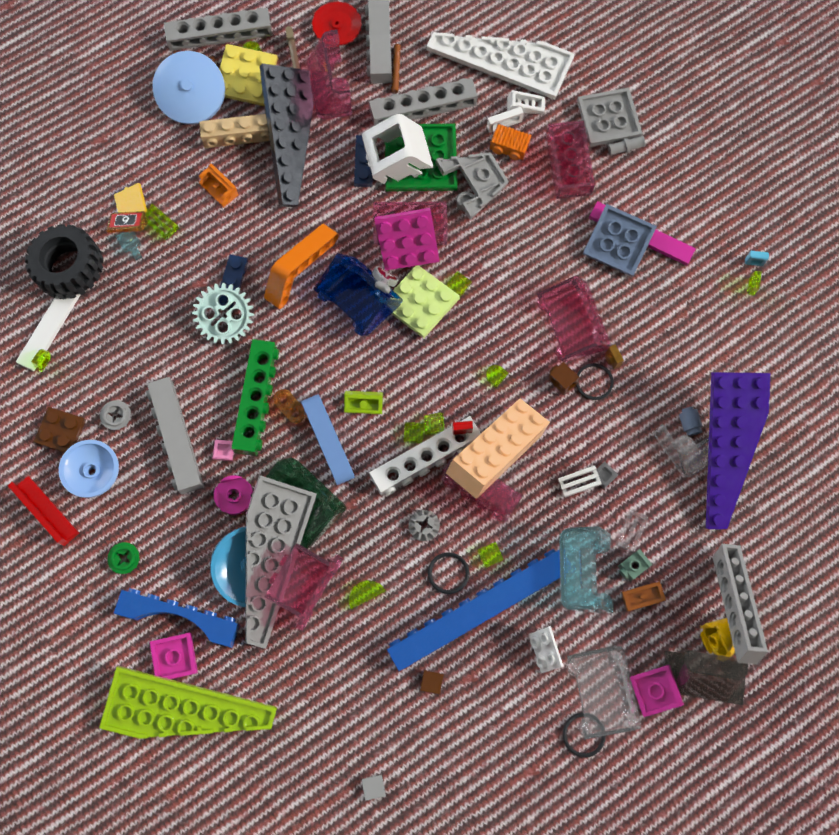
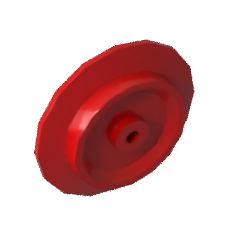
M338 1L329 2L321 6L314 14L312 27L313 32L322 42L338 46L353 41L360 33L362 22L356 8L348 3Z

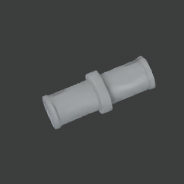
M644 136L629 140L626 138L621 142L608 144L609 155L612 156L622 152L629 153L633 149L645 147Z

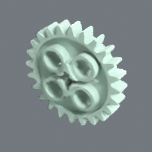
M222 283L221 288H219L218 284H215L214 290L208 286V293L201 291L203 298L196 297L200 303L193 304L198 309L192 312V314L198 317L193 320V322H199L196 329H203L201 335L207 333V340L214 337V343L221 339V344H225L226 339L231 344L233 337L239 341V334L246 336L243 330H250L247 324L253 323V321L249 317L255 315L249 312L254 306H248L247 303L251 299H244L246 292L239 294L240 288L238 287L234 291L232 284L227 289L225 283ZM222 295L228 297V303L225 306L219 303V298ZM233 302H236V305L226 312L227 318L221 317L214 326L211 325L221 315L220 310H226ZM208 308H212L215 312L214 317L211 319L207 318L205 314ZM235 309H239L242 313L241 318L238 320L232 316V312ZM221 322L227 323L228 330L226 332L219 330Z

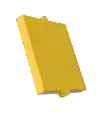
M140 183L131 187H125L124 190L114 194L118 214H144L147 212Z

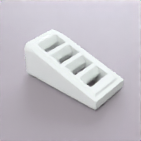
M512 90L507 98V111L521 107L524 113L544 114L545 97Z

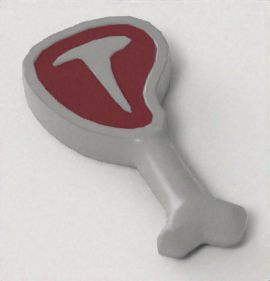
M376 266L372 272V275L377 280L375 287L384 293H389V286L395 287L398 282L397 277L379 266Z

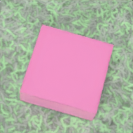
M215 440L213 460L233 462L234 452L231 449L233 441Z

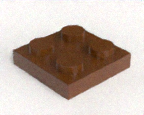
M48 407L33 442L65 453L72 445L77 443L86 419Z

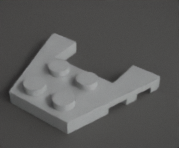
M491 152L472 154L461 158L458 156H453L451 159L438 158L435 161L443 176L460 169L476 195L475 198L462 204V208L469 220L479 213L509 182Z

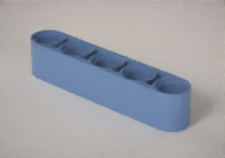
M319 394L301 401L336 484L340 485L354 479L355 476Z

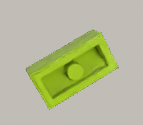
M345 391L344 413L382 414L383 392Z

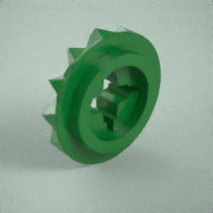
M118 543L108 553V565L111 570L118 574L131 573V571L137 568L140 561L139 551L130 543ZM118 553L124 556L128 554L127 558L130 563L122 562L121 564V558H119Z

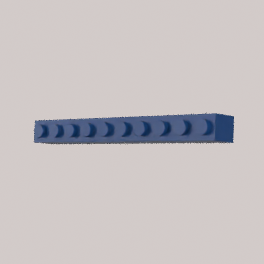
M555 549L548 551L544 554V559L538 561L536 558L527 564L528 568L522 571L519 568L510 574L511 578L506 581L503 578L493 583L494 588L490 590L484 588L476 593L477 597L470 601L467 598L459 603L460 607L453 611L450 608L441 614L443 617L437 621L434 618L424 623L425 628L419 631L415 628L406 634V639L400 641L398 638L389 644L390 648L387 651L398 671H402L570 573L573 568L562 550L555 551Z

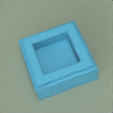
M750 251L745 257V264L763 266L769 259V253Z

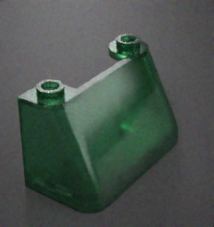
M294 458L278 461L266 475L267 478L317 494L300 546L306 550L311 548L347 509L338 497Z

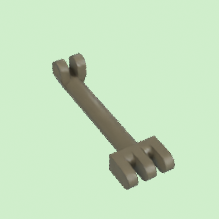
M288 26L285 30L293 68L300 69L293 29Z

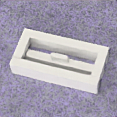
M518 107L489 117L487 121L489 133L496 130L497 124L508 127L522 122L524 113L522 108Z
M595 465L558 478L565 497L602 485ZM590 472L594 473L587 477L564 484V482L567 480L579 477ZM596 478V482L570 491L566 490V488Z

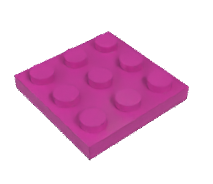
M430 208L375 217L385 270L440 262Z

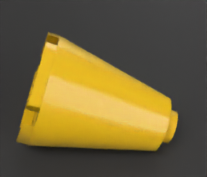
M727 618L708 622L701 626L700 629L703 628V632L700 633V637L707 651L710 654L714 653L718 657L715 659L718 661L728 660L735 653Z

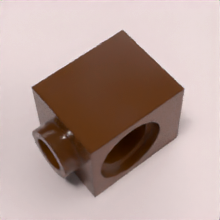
M564 362L559 366L556 364L549 371L548 381L564 396L578 384L579 376Z

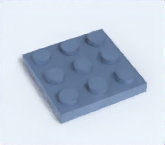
M606 204L583 255L633 277L657 226Z

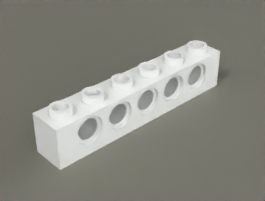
M471 416L460 421L473 422L472 433L458 434L465 438L464 442L459 443L455 440V437L458 435H453L451 426L369 472L370 478L380 495H391L398 486H406L413 482L414 477L418 475L422 477L430 472V468L444 465L447 462L446 459L452 456L455 458L481 434ZM444 444L448 446L449 450L441 452L438 447ZM424 454H429L432 456V459L424 461L421 457ZM412 463L415 465V469L408 471L405 469V465ZM393 472L399 476L394 481L388 478V475Z

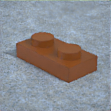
M660 581L621 592L627 612L666 601Z

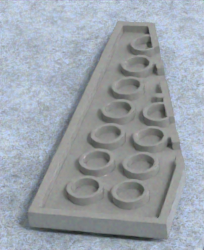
M261 475L258 476L246 512L245 642L266 649L317 494Z

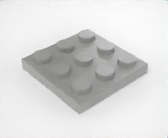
M629 88L577 98L590 147L642 136L643 133Z

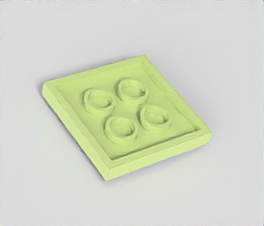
M417 265L381 303V306L422 338H425L455 305L460 296Z

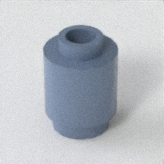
M693 407L682 409L679 417L687 436L702 433L703 425L698 409H693Z

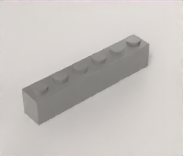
M365 0L368 1V5H365V16H369V20H365L366 31H369V35H366V46H370V50H366L367 61H370V66H367V77H371V84L392 83L389 0Z
M170 377L147 383L149 390L146 391L148 400L152 401L154 406L151 408L154 419H157L159 423L156 429L158 435L163 437L164 443H161L164 454H167L169 461H166L169 472H173L174 479H172L174 489L183 495L204 488L173 381Z

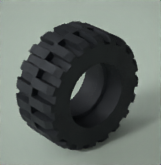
M59 224L57 227L51 226L47 228V231L38 233L39 236L37 238L34 237L31 241L32 245L28 246L26 251L28 255L25 256V263L29 277L41 290L54 298L57 296L59 299H66L67 295L72 299L76 298V294L83 295L88 288L91 289L94 286L93 283L100 278L99 272L102 273L103 256L101 255V250L89 234L80 227L76 228L75 225L70 224L67 227L64 224ZM69 251L78 252L75 263L69 269L59 273L52 272L53 263L61 254Z

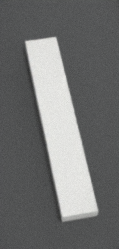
M76 294V298L72 299L67 295L66 299H59L57 296L54 298L16 360L17 364L35 371L80 297V294Z

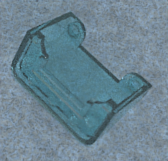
M599 526L564 529L559 538L562 605L566 609L573 611L613 613L612 598L605 593H597L596 554L606 553L610 549L611 534Z

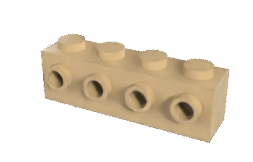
M266 114L199 121L204 148L270 141Z

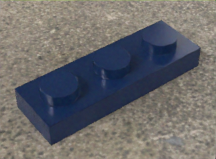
M356 135L354 187H372L373 176L366 159L367 153L362 135Z
M229 255L220 288L222 283L226 284L227 289L232 284L234 291L238 287L241 288L248 265V258ZM222 295L219 298V303L222 306L227 305L228 297ZM233 302L227 308V310H230L232 307H234L236 305V302Z

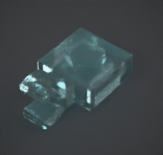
M132 228L116 235L125 253L131 251L136 261L143 258L137 248L142 244Z

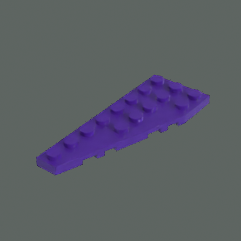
M711 372L705 527L707 529H728L769 414L771 373Z

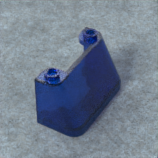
M340 253L336 254L313 288L318 293L319 299L327 302V300L334 302L354 321V331L360 336H368L403 302V299L391 288L389 293H384L376 288L375 283L377 280L364 263L355 257Z

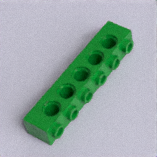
M252 339L231 448L236 454L257 456L258 451L262 449L263 441L260 437L261 432L264 433L266 428L264 416L269 411L267 400L268 396L272 395L273 385H270L271 378H275L276 367H274V362L279 357V349H277L275 342ZM262 359L268 360L264 365L259 364V361ZM260 376L265 378L261 383L255 382ZM254 395H261V398L258 401L252 400V397ZM251 413H258L255 419L248 418ZM248 431H254V435L251 438L245 437Z

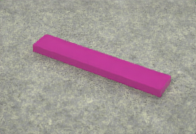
M597 201L589 219L598 223L606 205ZM655 230L647 246L686 266L696 248L658 230Z

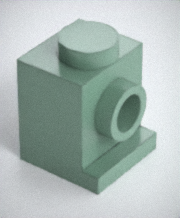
M639 549L619 564L618 567L622 577L626 580L629 579L631 582L648 569L652 563ZM632 562H635L638 566L637 569L632 568Z

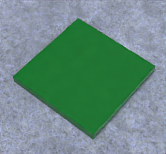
M418 124L423 129L433 168L419 169L415 167L422 171L421 175L415 178L409 175L399 181L387 176L385 183L386 192L457 191V170L443 176L435 163L438 158L451 159V157L457 156L456 124ZM401 136L388 143L385 142V158L405 147Z

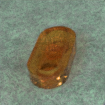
M286 389L278 390L273 397L276 407L289 422L294 424L302 422L305 418L303 406L290 391ZM282 398L287 399L285 403L280 402ZM294 412L299 413L297 417L292 416Z

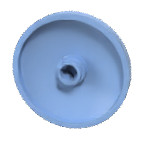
M181 51L170 55L158 66L153 78V94L159 108L170 119L181 124L195 125L200 124L199 121L209 120L218 112L225 96V83L221 71L210 58L194 51Z

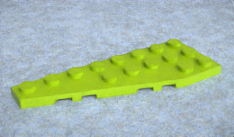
M117 666L100 729L138 739L240 730H265L272 728L277 707Z

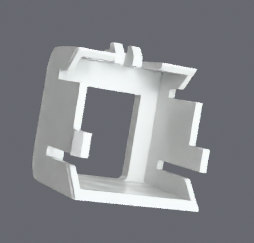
M402 114L393 115L362 134L367 153L366 159L368 160V166L371 168L372 176L383 184L386 183L387 176L399 181L409 175H412L414 178L421 175L422 171L415 167L419 169L433 168L422 127ZM401 136L405 147L380 161L376 148V138H380L388 143Z

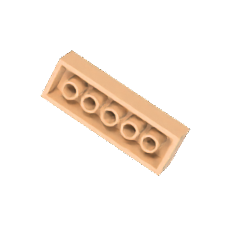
M519 399L452 460L446 474L477 499L543 435L550 422L522 399Z

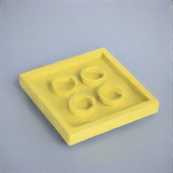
M226 44L219 68L225 83L224 97L265 106L259 66L263 63L277 65L278 56Z

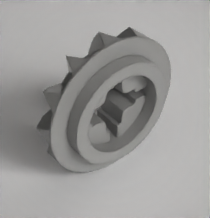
M110 401L101 409V423L110 430H120L126 427L129 420H131V410L122 401ZM118 411V414L122 417L116 418V420H114V418L109 414H116V412Z
M421 510L415 512L409 520V531L419 541H429L436 537L439 532V519L431 511ZM428 518L427 524L431 528H425L421 533V525L417 522L423 523Z

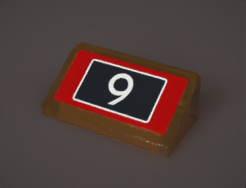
M144 211L111 213L106 230L108 233L142 231L148 224L146 213Z

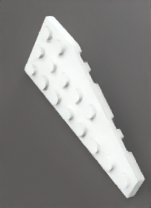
M433 32L426 46L427 51L554 100L575 56L572 52L543 41L531 43L527 42V40H520L519 42L509 41L508 38L484 36L482 38H472V35L459 37L454 36V34Z

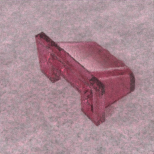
M296 543L289 555L284 554L279 563L282 566L278 573L274 572L268 582L271 586L265 598L297 616L293 627L303 631L313 614L312 610L331 577H334L344 558L335 555L328 562Z

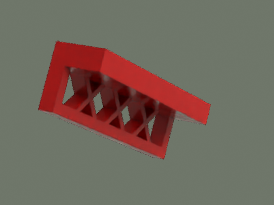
M27 476L18 485L14 482L7 485L57 543L66 546L80 533L30 476Z

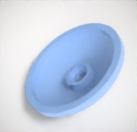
M84 440L72 445L64 453L59 464V477L63 486L73 495L82 498L97 497L108 491L115 483L119 472V463L115 452L107 444L98 440ZM95 469V473L90 475V471Z

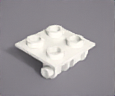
M551 626L530 633V643L534 648L537 658L536 662L541 673L563 667Z

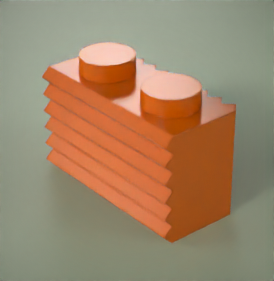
M497 124L490 143V150L498 155H508L513 160H524L530 144L531 134Z

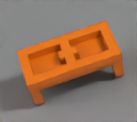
M212 163L199 175L201 179L199 184L223 208L238 196L236 186Z

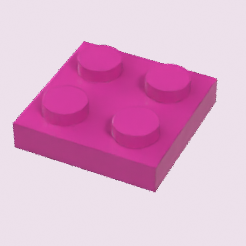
M192 633L150 641L156 676L176 679L198 674Z
M670 665L630 677L643 717L684 705Z

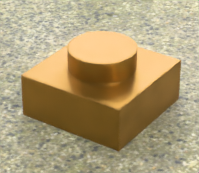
M616 344L607 349L605 355L607 363L612 365L613 369L620 367L624 360Z

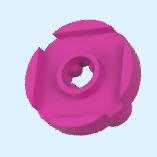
M227 476L220 481L214 490L215 504L225 514H242L248 509L253 488L248 481L240 476ZM233 490H235L236 493H239V496L236 498V500L229 498V495L232 494Z

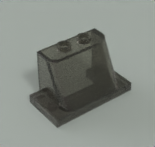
M691 650L679 652L664 651L663 666L670 665L680 695L743 705L748 664L737 663V658Z

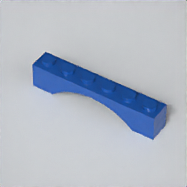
M129 588L128 591L121 590L114 614L137 621L157 614L182 616L195 623L206 634L210 642L233 648L240 624L235 623V618L224 616V619L216 617L217 613L205 610V613L197 612V607L186 604V607L183 608L178 606L179 602L170 599L162 602L159 601V596L148 593L147 597L140 595L141 591Z

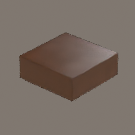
M424 670L420 691L440 695L444 674Z

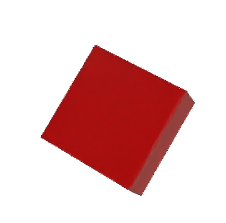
M472 421L453 422L452 424L453 435L468 434L473 431Z

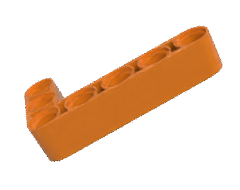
M321 224L279 258L270 270L264 299L278 309L283 308L289 299L294 278L329 250L338 240L339 233L326 224Z

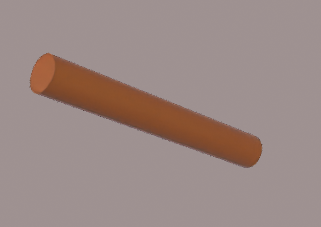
M394 44L392 93L394 94L399 92L400 44Z

